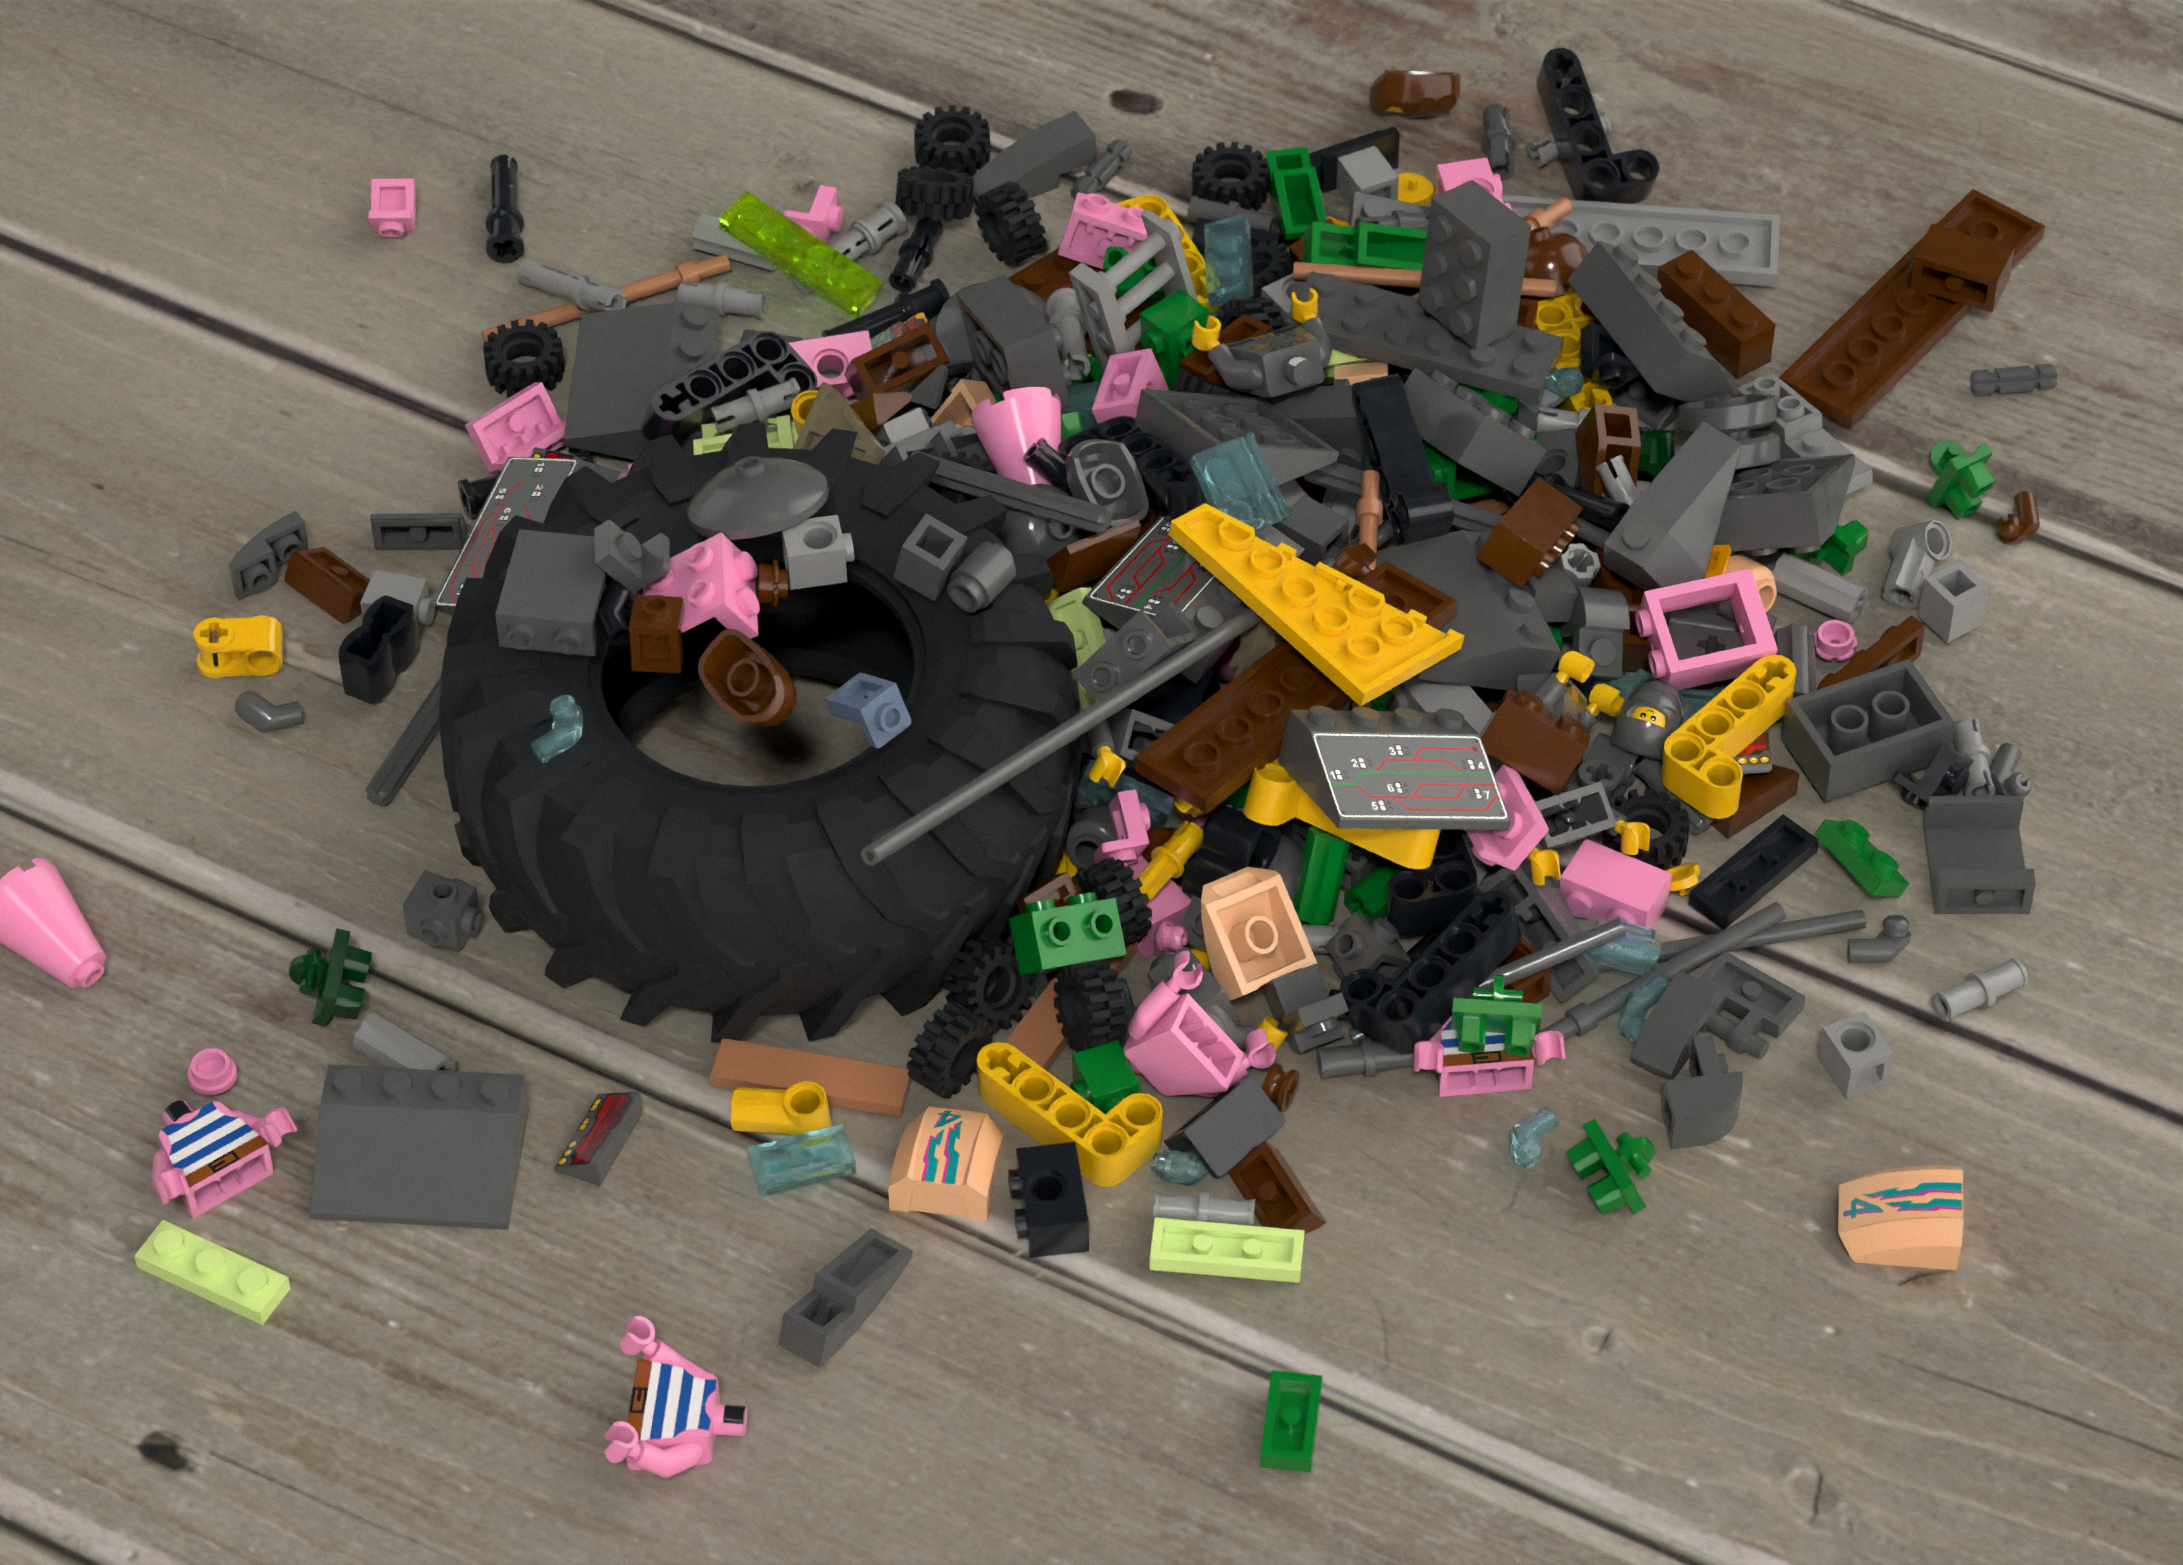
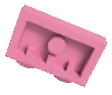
M1077 193L1058 255L1103 269L1106 249L1109 246L1124 247L1130 253L1148 238L1141 216L1145 210L1139 207L1126 208L1111 203L1106 197L1099 194Z
M1502 765L1494 776L1511 821L1509 829L1465 831L1473 844L1472 851L1478 859L1490 866L1498 864L1515 871L1550 829L1518 771Z

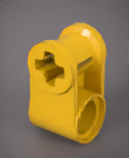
M262 615L249 618L223 619L214 617L199 622L194 628V642L200 649L196 663L198 670L206 677L216 679L233 676L266 677L277 673L282 668L283 628L281 623L275 618ZM214 630H216L217 633H218V642H217V643H214V637H213V631H214ZM215 653L218 656L217 666L214 665L213 654Z

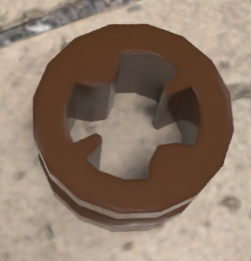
M1274 1063L1270 1067L1264 1079L1262 1089L1270 1100L1276 1104V1108L1280 1112H1286L1290 1107L1298 1088L1300 1073L1294 1069H1291L1288 1073L1284 1072L1283 1066L1278 1063Z

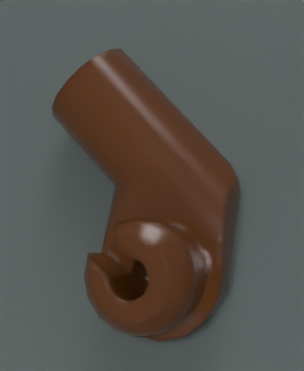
M2029 491L2020 492L2014 497L2016 515L2007 514L2009 520L2005 522L2000 517L1996 523L1999 538L2006 544H2019L2038 531L2040 527L2036 497Z

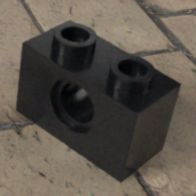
M1069 1142L1016 1148L1017 1169H1008V1182L1011 1199L1020 1198L1022 1209H1014L1017 1239H1027L1029 1257L1036 1258L1088 1252L1089 1219L1076 1143Z

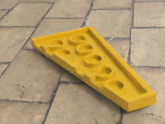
M1206 503L1171 521L1168 532L1171 538L1359 706L1365 705L1462 648L1464 635L1452 629L1444 633L1426 624L1427 616L1413 609L1407 614L1385 603L1384 594L1321 562L1315 567L1295 557L1296 549L1282 542L1276 547L1256 537L1253 527Z

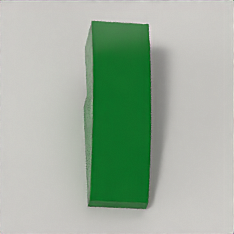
M1300 147L1265 151V158L1269 168L1268 192L1278 225L1286 240L1302 238L1304 231L1312 222L1323 223L1327 220L1315 166H1311L1308 148Z
M1312 222L1304 231L1302 262L1422 271L1427 231L1359 222L1356 227Z

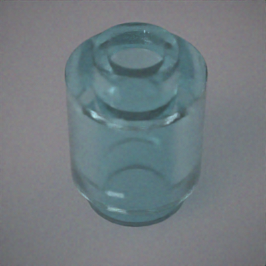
M1610 917L1609 921H1612L1616 918ZM1598 918L1594 928L1609 921ZM1620 920L1626 936L1587 952L1588 956L1598 958V964L1642 976L1646 968L1655 969L1662 942L1654 940L1656 930Z

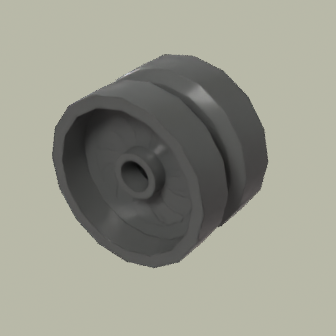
M1721 395L1688 402L1677 407L1679 430L1692 435L1704 421L1742 444L1736 469L1769 464L1782 458L1779 435L1767 430H1752L1768 426L1777 419L1775 395Z

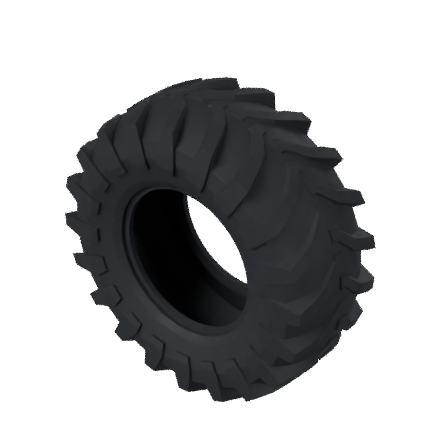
M765 423L739 424L721 451L686 456L674 436L670 434L647 441L633 462L626 477L611 483L585 466L564 479L549 506L544 523L515 515L500 531L486 562L483 578H466L456 603L448 630L447 646L444 652L440 677L439 731L448 793L454 812L459 813L460 822L454 826L462 855L473 866H482L484 872L496 889L490 895L489 909L504 933L533 929L555 950L546 965L544 976L563 989L590 977L597 976L632 992L620 1019L642 1027L652 1021L668 1006L672 1005L713 1013L711 1042H721L722 1039L740 1041L752 1028L759 1016L799 1014L809 1041L835 1036L853 1015L860 1001L877 994H881L901 1016L925 1005L943 981L948 965H951L959 950L967 952L964 943L969 940L977 942V937L983 935L989 938L992 936L1003 941L1007 940L1011 933L1009 918L1020 914L1015 901L1040 886L1039 882L1043 879L1053 876L1062 858L1067 831L1076 803L1081 766V735L876 865H867L861 857V850L865 846L1080 713L1078 684L1076 680L1072 679L1071 670L1078 667L1074 635L1065 622L1054 620L1045 603L1051 596L1054 580L1042 554H1012L1016 567L1015 578L986 608H979L975 612H967L958 607L950 598L947 592V585L937 599L933 601L893 578L901 547L925 514L932 516L967 537L960 564L982 542L1000 544L1005 547L996 536L1006 520L1007 509L991 495L955 504L927 487L941 463L940 461L922 453H917L891 468L851 457L857 432L832 428L812 450L769 448ZM751 456L780 457L811 465L825 475L829 496L825 504L809 518L838 515L842 534L851 533L854 561L846 562L847 582L790 590L788 582L787 598H778L776 607H772L771 603H759L760 611L757 613L758 635L751 639L767 650L784 666L788 673L819 677L844 685L860 672L895 682L911 718L910 726L881 748L870 746L860 755L825 773L782 784L765 786L719 784L686 776L663 766L640 751L630 740L639 728L663 706L682 694L704 685L698 673L700 657L718 634L727 628L713 617L681 633L683 651L681 673L632 671L630 639L620 646L611 645L596 617L594 621L597 646L595 656L568 655L556 652L499 647L495 613L519 529L594 536V528L607 520H611L624 532L633 534L640 544L645 543L659 533H663L670 541L671 558L695 544L709 539V537L703 536L691 528L687 516V507L696 491L724 468ZM781 531L760 537L730 540L742 552L746 551L751 555L757 569L758 564H772L773 560L778 561L779 569H786L783 558ZM756 577L755 580H756V597H757V577ZM604 584V587H603L602 594H603V592H604V590H605V588H606V586H607V585H605V584ZM643 588L639 590V595H643ZM633 607L629 609L624 608L622 612L628 627Z

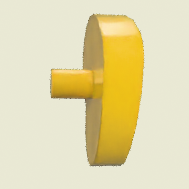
M1411 172L1398 175V201L1421 206L1431 202L1432 197H1434L1435 188L1427 178Z
M1698 862L1686 863L1664 870L1672 873L1670 891H1679L1680 896L1689 894L1688 888L1698 883V876L1701 874Z

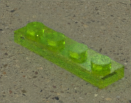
M747 190L720 217L719 227L855 318H858L883 291L884 281Z

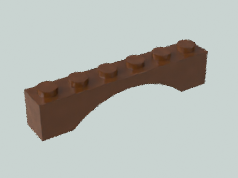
M1594 404L1575 430L1582 490L1612 499L1595 467L1607 462L1613 477L1617 478L1618 475L1610 459L1622 455L1635 487H1637L1641 453L1637 408ZM1586 520L1609 533L1614 531L1606 526ZM1588 543L1589 550L1598 554L1601 565L1592 581L1593 588L1619 590L1627 601L1630 629L1623 632L1622 670L1646 672L1650 667L1648 652L1651 649L1647 637H1640L1635 622V611L1640 609L1645 590L1603 566L1604 550Z

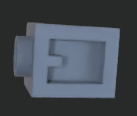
M860 672L825 698L831 715L861 724L870 746L875 748H881L911 724V718L895 682Z

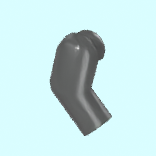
M246 691L241 693L235 702L237 715L261 732L303 723L298 701L275 706L261 695L252 691Z
M2010 743L2001 744L1989 768L1991 778L1998 795L2023 796L2024 800L2025 796L2030 793L2032 786L2029 779L2024 782L2021 780L2023 773H2014L2021 757V751Z
M1889 915L1883 920L1884 930L1876 938L1848 939V963H1874L1893 960L1910 942L1911 933L1908 931V919L1902 915Z

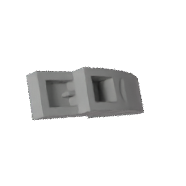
M1774 373L1759 377L1753 382L1736 388V394L1775 395L1777 419L1770 425L1757 428L1756 430H1767L1779 435L1781 459L1853 454L1822 428V413ZM1854 455L1855 466L1846 495L1873 484L1872 469L1856 455Z

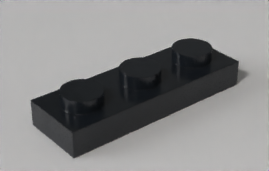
M1782 814L1690 891L1688 904L1725 930L1817 853L1819 839Z

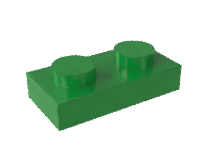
M1824 819L1814 834L1871 895L1899 898L1910 884L1897 871L1899 868L1898 863L1885 852L1878 850L1868 840L1870 837L1868 831L1859 823L1853 820L1837 821Z
M1271 1371L1260 1451V1467L1311 1472L1323 1375Z

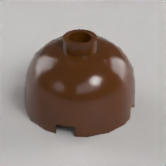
M1548 226L1533 229L1530 231L1524 278L1556 280L1555 297L1565 294V287L1570 285L1567 280L1588 255V251L1576 237L1565 232L1551 233ZM1521 295L1520 299L1541 301L1553 297Z

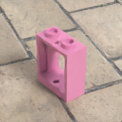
M1751 568L1644 591L1640 609L1635 611L1638 633L1641 638L1647 637L1651 651L1648 652V661L1653 677L1660 678L1661 681L1671 684L1677 690L1737 678L1760 658L1766 655H1777L1778 652ZM1729 599L1744 646L1678 660L1663 613Z

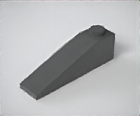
M1703 421L1629 508L1604 543L1603 566L1645 591L1704 579L1742 444Z

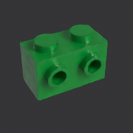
M1181 289L1140 313L1141 344L1143 349H1152L1169 391H1173L1180 373L1181 366L1179 361L1197 349L1192 344L1194 322L1198 321L1200 326L1206 328L1209 316L1208 308Z
M1096 892L1067 897L1069 906L1055 908L1054 899L1025 904V914L1009 918L1019 974H1032L1060 969L1064 966L1101 959L1105 961L1127 955L1116 898L1097 901Z

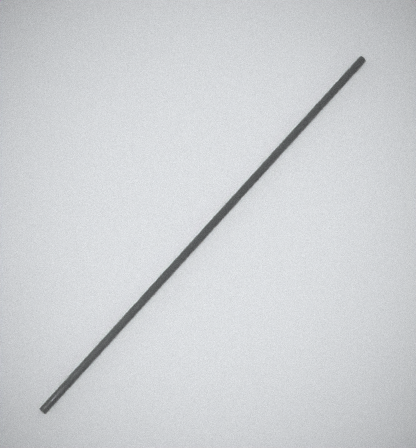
M1389 519L1378 526L1377 548L1395 537ZM1359 538L1347 546L1359 544ZM1342 549L1327 557L1321 563L1332 567L1336 563L1335 556ZM1247 607L865 846L861 850L863 861L869 866L876 865L1258 624L1263 619L1250 607Z

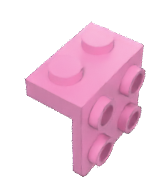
M722 532L671 557L669 572L658 581L643 587V595L683 598L684 608L681 619V633L715 617L727 629L738 630L750 639L758 635L757 613L760 611V606L756 597L755 578L758 576L756 563L749 553L738 549Z

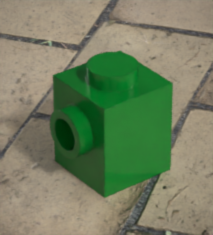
M1118 1040L1072 1054L1073 1083L1070 1084V1088L1104 1114H1107L1124 1098L1131 1094L1139 1093L1140 1083Z

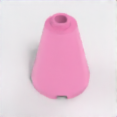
M1025 387L1003 392L1004 401L991 405L990 398L980 402L972 410L970 417L973 428L997 474L1030 485L1040 483L1052 486L1034 467L1026 463L1023 457L1032 444H1037L1040 438H1044L1059 453L1058 445L1061 443V403L1058 394L1056 393L1052 397L1051 390L1048 388Z
M45 858L32 859L31 861L36 866L25 872L20 866L15 867L0 879V943L69 988L80 986L86 988L93 985L104 973L103 965L106 955L57 868Z

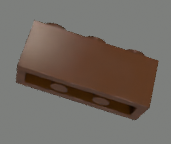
M1690 250L1658 267L1657 280L1662 286L1659 291L1666 299L1676 304L1683 311V321L1688 327L1696 330L1704 337L1707 342L1704 347L1736 379L1771 362L1775 323L1696 252Z
M1538 477L1498 522L1476 558L1520 588H1523L1532 576L1541 580L1551 564L1556 562L1563 550L1567 549L1581 529V526L1575 521L1584 508Z

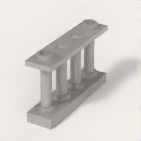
M1148 209L1141 214L1148 238L1105 273L1102 271L1097 273L1081 262L1069 272L1096 359L1100 364L1102 377L1110 355L1135 351V345L1140 342V319L1126 330L1124 325L1126 322L1125 316L1163 286L1166 297L1181 289L1198 301L1180 242L1182 234L1172 220L1168 218L1162 219ZM1154 256L1157 268L1116 300V286Z

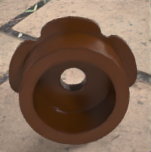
M773 560L772 564H758L757 599L759 603H771L772 607H776L778 598H787L788 570L779 569L778 561Z

